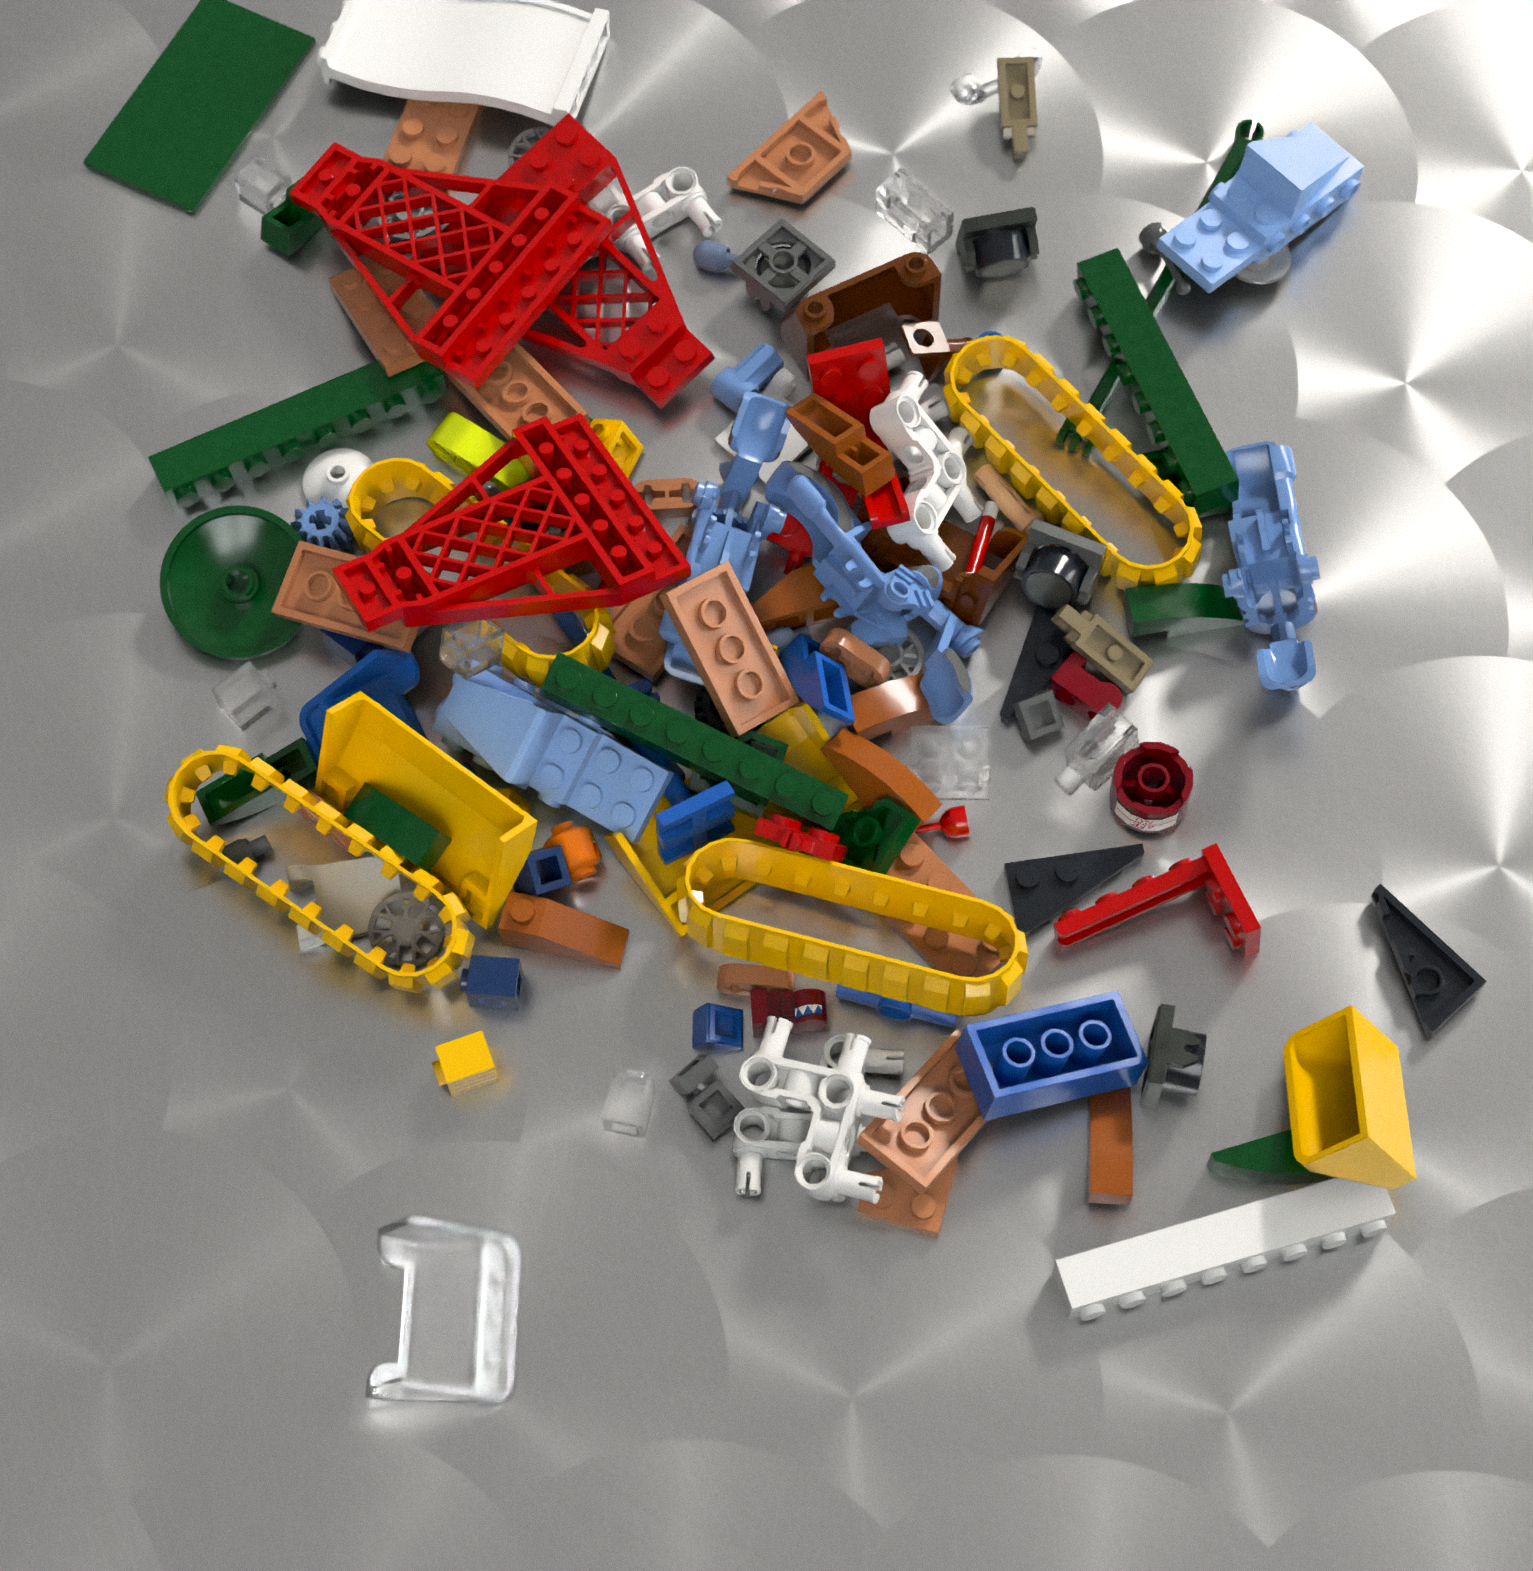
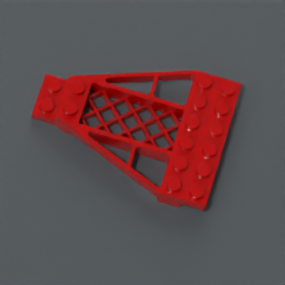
M568 113L496 180L545 185L551 180L578 194L581 204L586 206L617 177L630 210L612 225L613 229L590 255V257L600 256L599 270L581 271L580 267L569 280L573 281L572 295L556 296L546 308L584 347L574 346L530 328L521 338L613 373L618 379L636 385L650 400L662 409L703 371L715 357L688 330L617 158ZM497 196L483 213L509 227L531 201ZM457 221L449 223L442 229V233L462 229L461 223ZM634 224L639 229L657 273L655 281L647 278L613 245ZM487 237L469 240L471 248L491 244L490 239ZM464 241L444 246L445 254L465 250ZM438 247L418 251L419 260L439 256ZM607 257L620 269L606 270ZM480 260L473 261V268ZM467 262L447 267L448 275L468 271ZM441 268L431 270L442 276ZM624 279L623 293L605 294L606 280ZM631 279L644 293H630ZM598 280L597 294L580 295V281ZM648 302V311L643 316L629 317L630 303ZM622 303L621 318H604V304ZM597 304L596 318L578 319L579 305ZM571 305V317L560 306ZM621 327V336L615 342H602L603 328ZM595 328V340L584 329Z
M336 142L326 150L289 192L293 203L321 218L326 230L417 355L477 390L613 229L611 219L582 205L578 194L551 180L545 185L399 168L379 158L360 156ZM438 189L479 195L470 205H467ZM401 191L404 193V199L386 202L394 192ZM497 196L531 201L509 227L483 213ZM427 206L433 209V214L413 217V209ZM407 211V219L388 223L387 215ZM381 216L382 225L364 228L372 218ZM456 221L461 223L462 229L442 233V224ZM435 226V235L416 239L415 230ZM409 232L410 240L391 244V235ZM384 237V245L374 239ZM487 237L491 242L490 245L471 248L469 240ZM464 241L465 250L445 254V245ZM438 247L439 256L419 260L418 251ZM412 253L413 261L402 254ZM364 255L406 278V280L391 297H387L359 259V256ZM480 260L473 268V261ZM467 262L468 271L448 275V266ZM441 268L442 276L431 270ZM426 289L446 301L420 332L415 335L398 311L416 290Z
M579 413L555 424H551L545 416L511 430L512 438L403 533L382 541L368 554L332 568L334 580L368 633L400 619L404 626L408 628L622 606L690 577L691 565L586 419ZM519 459L533 480L489 497L482 486L510 461ZM472 495L478 500V502L454 511ZM543 503L549 504L546 511L532 509ZM509 517L513 518L510 526L497 523ZM522 520L540 524L537 532L519 528ZM548 527L562 528L567 531L563 538L546 534ZM473 532L478 533L475 541L460 538ZM487 535L505 538L502 546L487 544L484 541ZM513 541L531 544L528 552L510 549ZM436 547H442L439 556L424 553ZM451 550L469 553L466 561L448 558ZM478 555L496 559L493 567L475 564ZM586 560L591 562L609 588L555 594L544 576ZM423 566L433 568L430 576L427 574ZM442 570L459 573L457 582L439 579ZM525 584L535 585L541 594L540 596L487 601Z

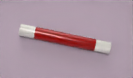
M988 501L984 505L964 571L965 573H976L982 568L999 512V507L993 501Z

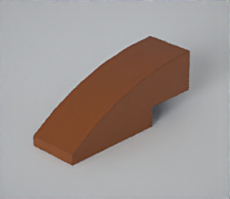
M813 392L785 411L786 418L814 452L836 474L865 497L895 478L892 454L866 437L865 427L862 423L817 393Z
M924 673L889 681L851 695L855 722L851 726L845 724L847 729L867 740H871L888 731L891 736H894L932 719L929 704L920 690V681Z
M845 728L835 734L820 749L867 809L873 807V802L887 797L919 818L921 821L916 827L918 828L943 805L926 784L904 764L874 743Z
M1130 1087L1088 1096L1087 1203L1130 1205L1133 1197V1135Z

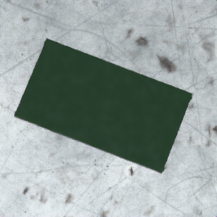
M200 0L83 161L84 166L195 215L316 43L315 38L227 0Z

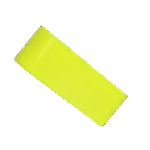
M454 412L448 413L426 439L428 448L437 457L468 476L506 444L504 441ZM513 459L489 481L493 482L500 492L527 482L531 476L519 459Z

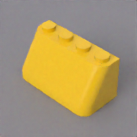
M1352 1005L1295 1032L1287 1040L1283 1050L1295 1159L1311 1172L1385 1189H1395L1416 1180L1398 1047Z

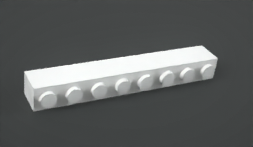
M1334 1178L1055 1260L1053 1274L1068 1318L1080 1316L1082 1321H1087L1104 1315L1106 1313L1105 1308L1121 1304L1122 1309L1132 1308L1144 1303L1146 1296L1159 1292L1162 1293L1163 1297L1173 1296L1187 1289L1186 1284L1202 1280L1203 1285L1213 1284L1225 1279L1227 1272L1242 1268L1243 1273L1257 1271L1267 1266V1260L1282 1256L1283 1261H1291L1306 1255L1308 1248L1322 1245L1323 1249L1335 1248L1348 1241L1347 1237L1362 1233L1364 1238L1376 1236L1388 1229L1387 1225L1390 1224L1396 1212L1387 1189Z

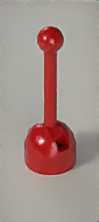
M965 806L952 807L941 815L939 822L921 825L913 832L920 834L941 830L944 835L950 838L970 837Z

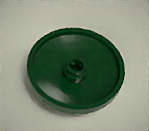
M242 505L225 506L199 515L185 525L174 537L162 562L160 594L170 622L181 636L194 647L221 659L251 660L279 650L288 644L305 625L280 618L271 612L299 541H303V539L285 520L257 507Z

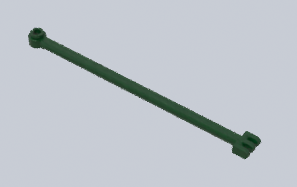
M1245 119L1237 124L1234 134L1235 143L1196 211L1210 202L1208 196L1220 182L1225 184L1235 176L1242 163L1247 145L1252 141L1263 140L1264 128L1259 121L1256 123L1255 130L1253 131L1252 140L1245 138L1250 136L1253 119ZM1166 265L1146 298V302L1155 319L1176 284ZM1175 265L1181 275L1182 270L1177 265ZM1113 356L1087 404L1091 403L1101 414L1120 383L1116 368L1118 362L1115 356ZM1066 418L1056 436L1055 443L1062 446L1070 434L1073 437L1068 449L1076 452L1083 440L1087 443L1083 448L1082 455L1089 458L1095 449L1094 444L1086 437L1083 438L1076 431L1077 427Z

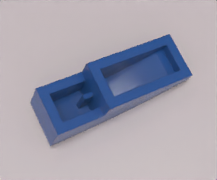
M800 633L781 652L784 669L791 685L808 705L851 726L855 722L845 666L821 654L819 650L821 643Z

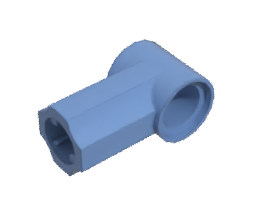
M760 343L734 369L732 367L724 368L713 380L710 393L737 413L744 393L750 391L759 394L760 390L784 367V360L771 345Z

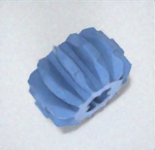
M322 495L317 504H313L307 499L305 503L306 510L295 509V521L290 522V524L304 542L340 551V548L351 549L353 533L345 518V514L349 509L343 508L342 503L337 498L328 504L327 499Z

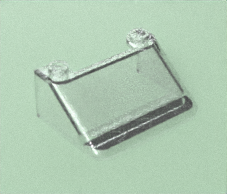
M409 1215L379 1228L377 1250L382 1262L388 1267L405 1270L399 1364L387 1362L375 1366L367 1377L365 1397L384 1401L496 1403L506 1399L512 1392L514 1384L521 1262L520 1248L515 1239L501 1232L416 1215Z

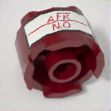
M1142 742L1139 744V747L1131 749L1125 755L1123 753L1119 757L1110 785V804L1113 809V815L1120 824L1142 833H1166L1175 828L1176 823L1183 818L1194 785L1193 770L1191 766L1190 768L1188 767L1186 761L1179 755V750L1162 742Z

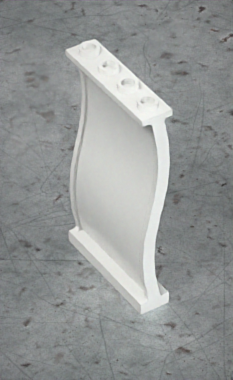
M343 0L341 15L338 21H334L330 27L326 46H321L319 49L317 65L322 70L324 84L330 85L334 79L359 89L409 100L472 103L496 107L523 114L554 127L568 113L574 119L577 117L610 38L609 11L595 8L593 14L550 0Z

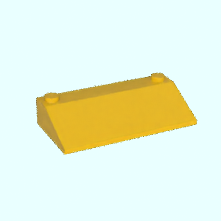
M362 691L327 709L314 793L343 815L366 782L452 839L429 874L446 886L443 895L451 892L455 893L466 907L472 919L484 929H489L493 925L531 852L538 821ZM381 842L379 849L381 850L382 848H384L386 844ZM414 864L411 873L415 872L419 867Z
M806 702L797 703L784 710L756 730L758 733L789 745L783 763L848 794L849 797L841 814L850 810L857 812L864 807L860 799L820 750L831 737L811 706ZM690 777L684 780L686 786L689 783ZM663 795L638 843H631L626 840L622 832L611 831L604 837L627 872L678 936L681 937L688 932V925L679 921L676 880L683 876L682 864L693 853L666 866L659 857L655 814L671 807ZM765 807L762 818L771 819L773 813L777 815L782 814ZM735 811V816L730 818L735 831L721 838L747 839L786 849L779 842L755 834L754 830L758 819ZM802 825L800 830L809 833L810 828ZM736 878L715 881L700 891L703 892V906L713 911H718L757 882Z

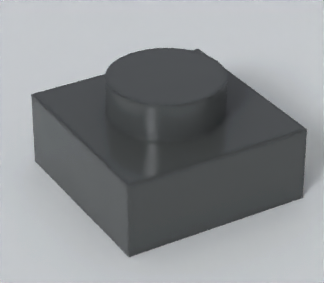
M1052 690L1012 704L1025 741L1036 739L1065 727Z
M699 1054L671 1078L669 1082L679 1094H690L693 1092L694 1095H697L713 1082L714 1079L711 1074L719 1066L709 1054Z
M719 1078L687 1103L689 1112L713 1139L730 1127L738 1113L745 1109Z

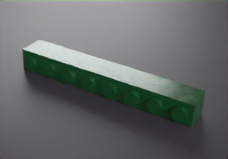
M1119 248L1078 262V278L1073 280L1076 294L1080 301H1087L1089 305L1087 310L1091 324L1095 329H1101L1104 335L1102 336L1104 349L1109 357L1115 356L1118 362L1116 368L1123 386H1130L1133 392L1131 399L1138 415H1145L1148 421L1146 428L1149 438L1154 445L1159 443L1163 451L1161 453L1163 465L1168 474H1175L1178 480L1176 487L1184 494V503H1189L1191 507L1195 508L1197 515L1238 500L1239 479Z
M378 360L148 456L171 510L189 507L201 498L215 492L227 491L234 484L248 478L260 477L274 467L284 463L295 462L303 455L319 448L330 447L338 440L349 435L363 433L373 425L389 418L401 417L408 410L422 404L436 402L441 396L448 394L444 374L441 369L425 361L388 377Z
M560 652L557 653L539 690V696L714 782L721 783L727 780L735 792L786 817L802 822V825L810 829L812 827L832 832L849 797L848 794Z

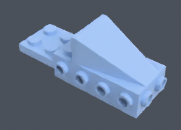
M1311 122L1299 131H1291L1285 138L1252 141L1247 145L1242 163L1235 176L1225 184L1223 182L1217 184L1208 196L1210 202L1161 236L1156 248L1204 290L1211 293L1253 261L1258 264L1269 255L1277 253L1285 244L1295 237L1302 235L1310 226L1321 218H1325L1344 201L1351 199L1360 188L1361 183L1359 179L1364 166Z
M483 657L481 662L467 659L465 664H462L456 670L452 680L453 687L447 699H444L439 704L435 712L436 721L432 730L443 736L441 742L459 752H462L464 748L475 754L474 762L489 770H495L506 782L522 789L530 786L539 791L540 793L537 798L555 808H559L560 804L568 805L612 832H622L626 840L631 843H638L674 772L616 740L612 734L601 729V726L580 715L578 716L568 709L539 696L538 692L535 691L537 685L517 675L514 679L503 673L505 667L486 657Z

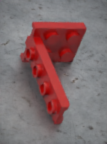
M877 338L806 355L812 393H817L862 423L865 427L866 437L888 451L880 437L873 431L869 418L871 409L883 403L888 394L891 393L885 347L882 339ZM895 469L894 479L867 497L860 493L872 530L910 521L908 506Z
M1217 843L1202 849L1201 857L1193 861L1190 858L1182 859L1171 865L1168 872L1155 878L1153 875L1142 877L1132 884L1131 889L1117 894V892L1107 893L1098 898L1094 906L1083 911L1080 909L1070 910L1058 918V922L1053 924L1058 944L1061 947L1068 948L1206 885L1209 892L1205 893V897L1214 915L1221 913L1227 925L1223 928L1225 937L1233 950L1240 949L1244 959L1259 953L1261 926Z

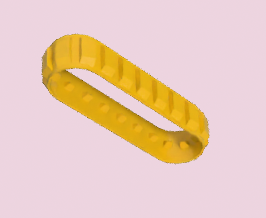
M999 335L980 337L967 342V345L959 353L952 355L944 370L945 386L943 387L944 402L951 421L960 423V427L965 428L969 432L967 436L971 435L973 437L972 445L976 449L983 448L986 453V459L1001 474L1008 473L1011 476V484L1026 499L1033 498L1036 501L1037 510L1046 516V520L1051 525L1058 523L1064 530L1107 546L1100 573L1103 577L1110 575L1116 581V587L1122 590L1147 585L1160 586L1180 583L1183 578L1192 577L1201 559L1202 548L1200 543L1202 542V525L1195 508L1187 507L1184 503V494L1169 480L1163 481L1159 478L1158 469L1143 454L1136 455L1132 451L1131 443L1116 428L1110 430L1106 426V418L1091 403L1084 404L1080 400V393L1065 378L1058 379L1055 376L1054 367L1039 353L1033 354L1027 348V343L1007 335L1005 337ZM1004 368L1013 370L1023 376L1032 388L1035 387L1051 403L1050 406L1057 413L1060 412L1077 427L1076 431L1083 438L1086 437L1094 444L1108 463H1112L1128 478L1127 481L1135 489L1138 488L1154 504L1153 507L1161 515L1164 514L1175 525L1173 529L1177 538L1185 537L1187 544L1184 547L1177 546L1172 559L1156 565L1136 564L1117 553L1118 549L1111 542L1107 543L1091 527L1092 523L1085 516L1081 517L1066 502V497L1059 490L1055 491L1040 476L1041 472L1034 465L1030 466L1015 451V446L1008 439L1004 440L989 425L990 421L983 414L979 415L969 405L971 400L968 392H960L961 388L965 384H969L972 376L986 369Z
M390 458L379 461L362 471L353 483L345 500L349 508L345 518L360 551L367 552L368 554L382 541L386 540L375 531L377 528L373 521V518L381 508L392 501L406 497L424 498L435 505L456 487L455 483L442 473L429 470L427 464L406 458ZM470 496L454 511L472 505L478 501L474 499L472 496ZM503 520L497 522L498 524L508 525ZM487 535L484 543L502 546L505 538ZM513 541L510 549L528 552L531 544ZM564 569L544 576L555 594L591 590L590 586L576 575H567ZM607 608L576 610L575 612L584 618V623L588 631L591 630L583 643L571 651L562 654L602 673L604 669L608 668L616 650L612 639L615 629ZM489 619L450 623L463 635H472L476 645L491 657L499 656L502 665L515 676L528 678L539 689L557 656L537 654L531 651L522 642L518 643L502 630V626L497 622L490 621Z
M219 744L215 751H203L200 748L180 761L182 766L176 770L174 777L168 778L163 801L168 804L170 814L166 818L167 822L179 840L187 845L192 844L191 850L219 870L224 867L223 872L251 892L257 888L255 895L283 914L290 909L288 917L315 936L324 929L321 936L322 941L347 958L357 952L353 961L355 964L380 981L389 974L388 984L395 989L420 994L423 986H434L439 990L459 977L456 970L461 966L463 960H470L475 936L468 931L466 926L472 917L455 893L451 892L443 895L446 886L441 881L420 867L411 873L414 864L391 849L388 845L379 851L381 842L356 823L347 828L349 820L323 801L315 805L317 798L291 779L284 782L285 777L260 758L256 757L251 761V756L243 749ZM239 769H243L255 774L251 785L260 792L271 785L285 794L287 797L283 807L294 814L301 807H304L317 816L319 819L315 829L326 836L334 828L351 839L348 852L357 858L366 851L370 852L384 862L380 873L391 880L398 873H401L417 884L413 893L414 897L424 902L433 895L446 905L438 913L444 924L452 922V935L445 936L443 947L447 948L445 954L440 959L437 956L427 962L428 968L416 972V965L403 962L398 972L383 965L388 953L380 947L376 946L368 954L351 943L355 932L354 929L344 923L336 931H333L318 920L322 907L311 901L301 909L286 898L290 888L287 883L279 879L269 887L254 876L258 865L255 861L246 857L237 865L222 854L226 843L223 839L214 835L205 842L196 833L195 830L201 825V822L195 813L191 814V803L195 801L198 786L211 778L214 773L223 770L224 774L236 776Z
M737 838L713 841L701 849H697L682 864L683 876L676 880L679 921L687 923L688 935L705 948L713 949L730 957L761 963L768 967L799 973L802 976L837 983L844 987L882 995V997L905 1003L909 1002L943 1013L974 1017L989 1014V1012L994 1011L999 1006H1006L1021 990L1022 975L1026 973L1028 951L1025 933L1017 930L1014 917L1003 911L1000 907L978 898L789 851L760 842ZM727 878L746 879L978 939L994 946L999 951L1000 962L1007 964L997 969L993 974L978 978L958 976L724 915L703 906V892L700 891L715 881Z

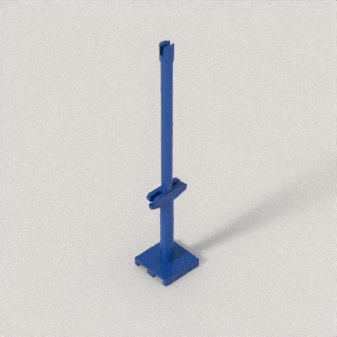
M509 517L503 521L510 526L513 518ZM574 611L552 613L574 648L584 642L588 634ZM609 667L602 671L603 674L617 680ZM640 679L628 685L651 698L661 701L657 691L652 693V684L648 679ZM602 726L600 727L601 729H603V730H605V731H606V730H609V729H607V728H605V727H602ZM630 740L637 752L674 772L664 792V796L671 807L655 814L657 850L665 866L735 831V827L730 818L735 816V807L730 801V798L735 796V792L727 780L693 796L670 759Z

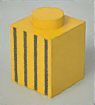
M482 1030L435 1046L439 1060L432 1062V1066L439 1086L447 1084L451 1096L499 1080Z

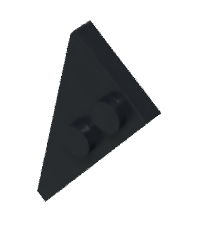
M1039 605L1036 607L1000 711L1001 722L1006 726L1016 717L1012 704L1040 694L1050 686L1051 677L1072 652L1075 651L1063 639L1066 633L1051 621V618L1056 613L1054 610L1046 609Z
M1143 843L1004 863L1003 870L1017 930L1024 932L1025 938L1028 937L1033 929L1048 919L1052 921L1062 914L1066 907L1077 904L1099 889L1101 884L1118 872L1123 873L1133 866L1137 859L1143 857Z
M1379 884L1371 895L1424 1031L1431 1037L1480 991L1487 981L1382 884Z

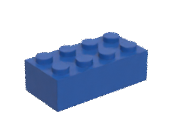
M1118 990L965 1025L955 1048L984 1121L1134 1086L1148 1064V1059Z

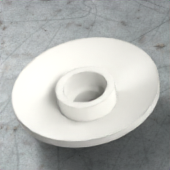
M346 448L333 449L320 454L308 465L303 476V491L306 499L313 504H317L323 495L327 499L328 504L337 498L342 503L343 508H348L345 500L353 483L362 471L373 465L372 461L364 454ZM336 474H344L341 478H333Z

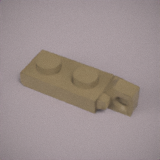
M1034 57L997 58L1000 131H1002L1003 140L1011 139L1012 159L1027 158L1028 139L1036 137L1038 126Z
M1066 604L1063 607H1059L1051 618V621L1066 633L1063 639L1070 644L1069 646L1127 694L1134 693L1154 664V660L1097 613L1092 615L1084 610L1079 614L1070 605Z

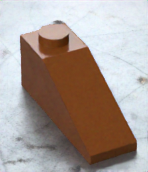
M812 562L805 563L799 569L792 570L751 605L764 632L782 625L784 627L789 625L792 630L804 626L809 627L838 619L833 615V612L839 608V604L833 599L823 602L820 598L825 588L814 576L813 572L816 568Z
M512 891L509 892L498 926L504 946L616 969L621 968L630 933L627 928L550 899Z

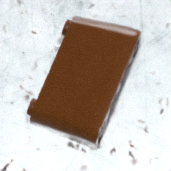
M922 252L907 253L802 300L782 317L780 323L781 338L806 381L809 382L810 377L806 355L831 350L832 345L828 337L886 311L891 313L897 324L904 322V319H912L916 322L939 321L942 274L928 255Z
M899 469L896 474L904 494L910 483V475L906 471ZM864 505L857 514L862 524L869 521ZM943 519L938 528V535L950 551L956 555V560L953 561L954 563L949 569L941 572L943 585L938 600L966 625L979 627L1015 573L1017 561L1027 542L1028 535L1011 527H1003L997 530L988 545L982 568L976 573H965L975 535ZM887 527L871 529L861 541L862 549L885 574L897 569L900 564L906 568L921 565L933 566L920 550L910 548L907 543L898 544L892 540L888 534Z

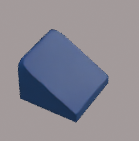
M707 1002L694 1010L692 1047L694 1049H742V1009Z

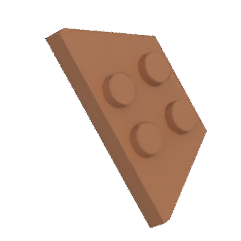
M820 91L728 174L727 185L739 190L804 204L851 160V149L846 138L840 133V126L836 117L832 116L827 106L825 94Z

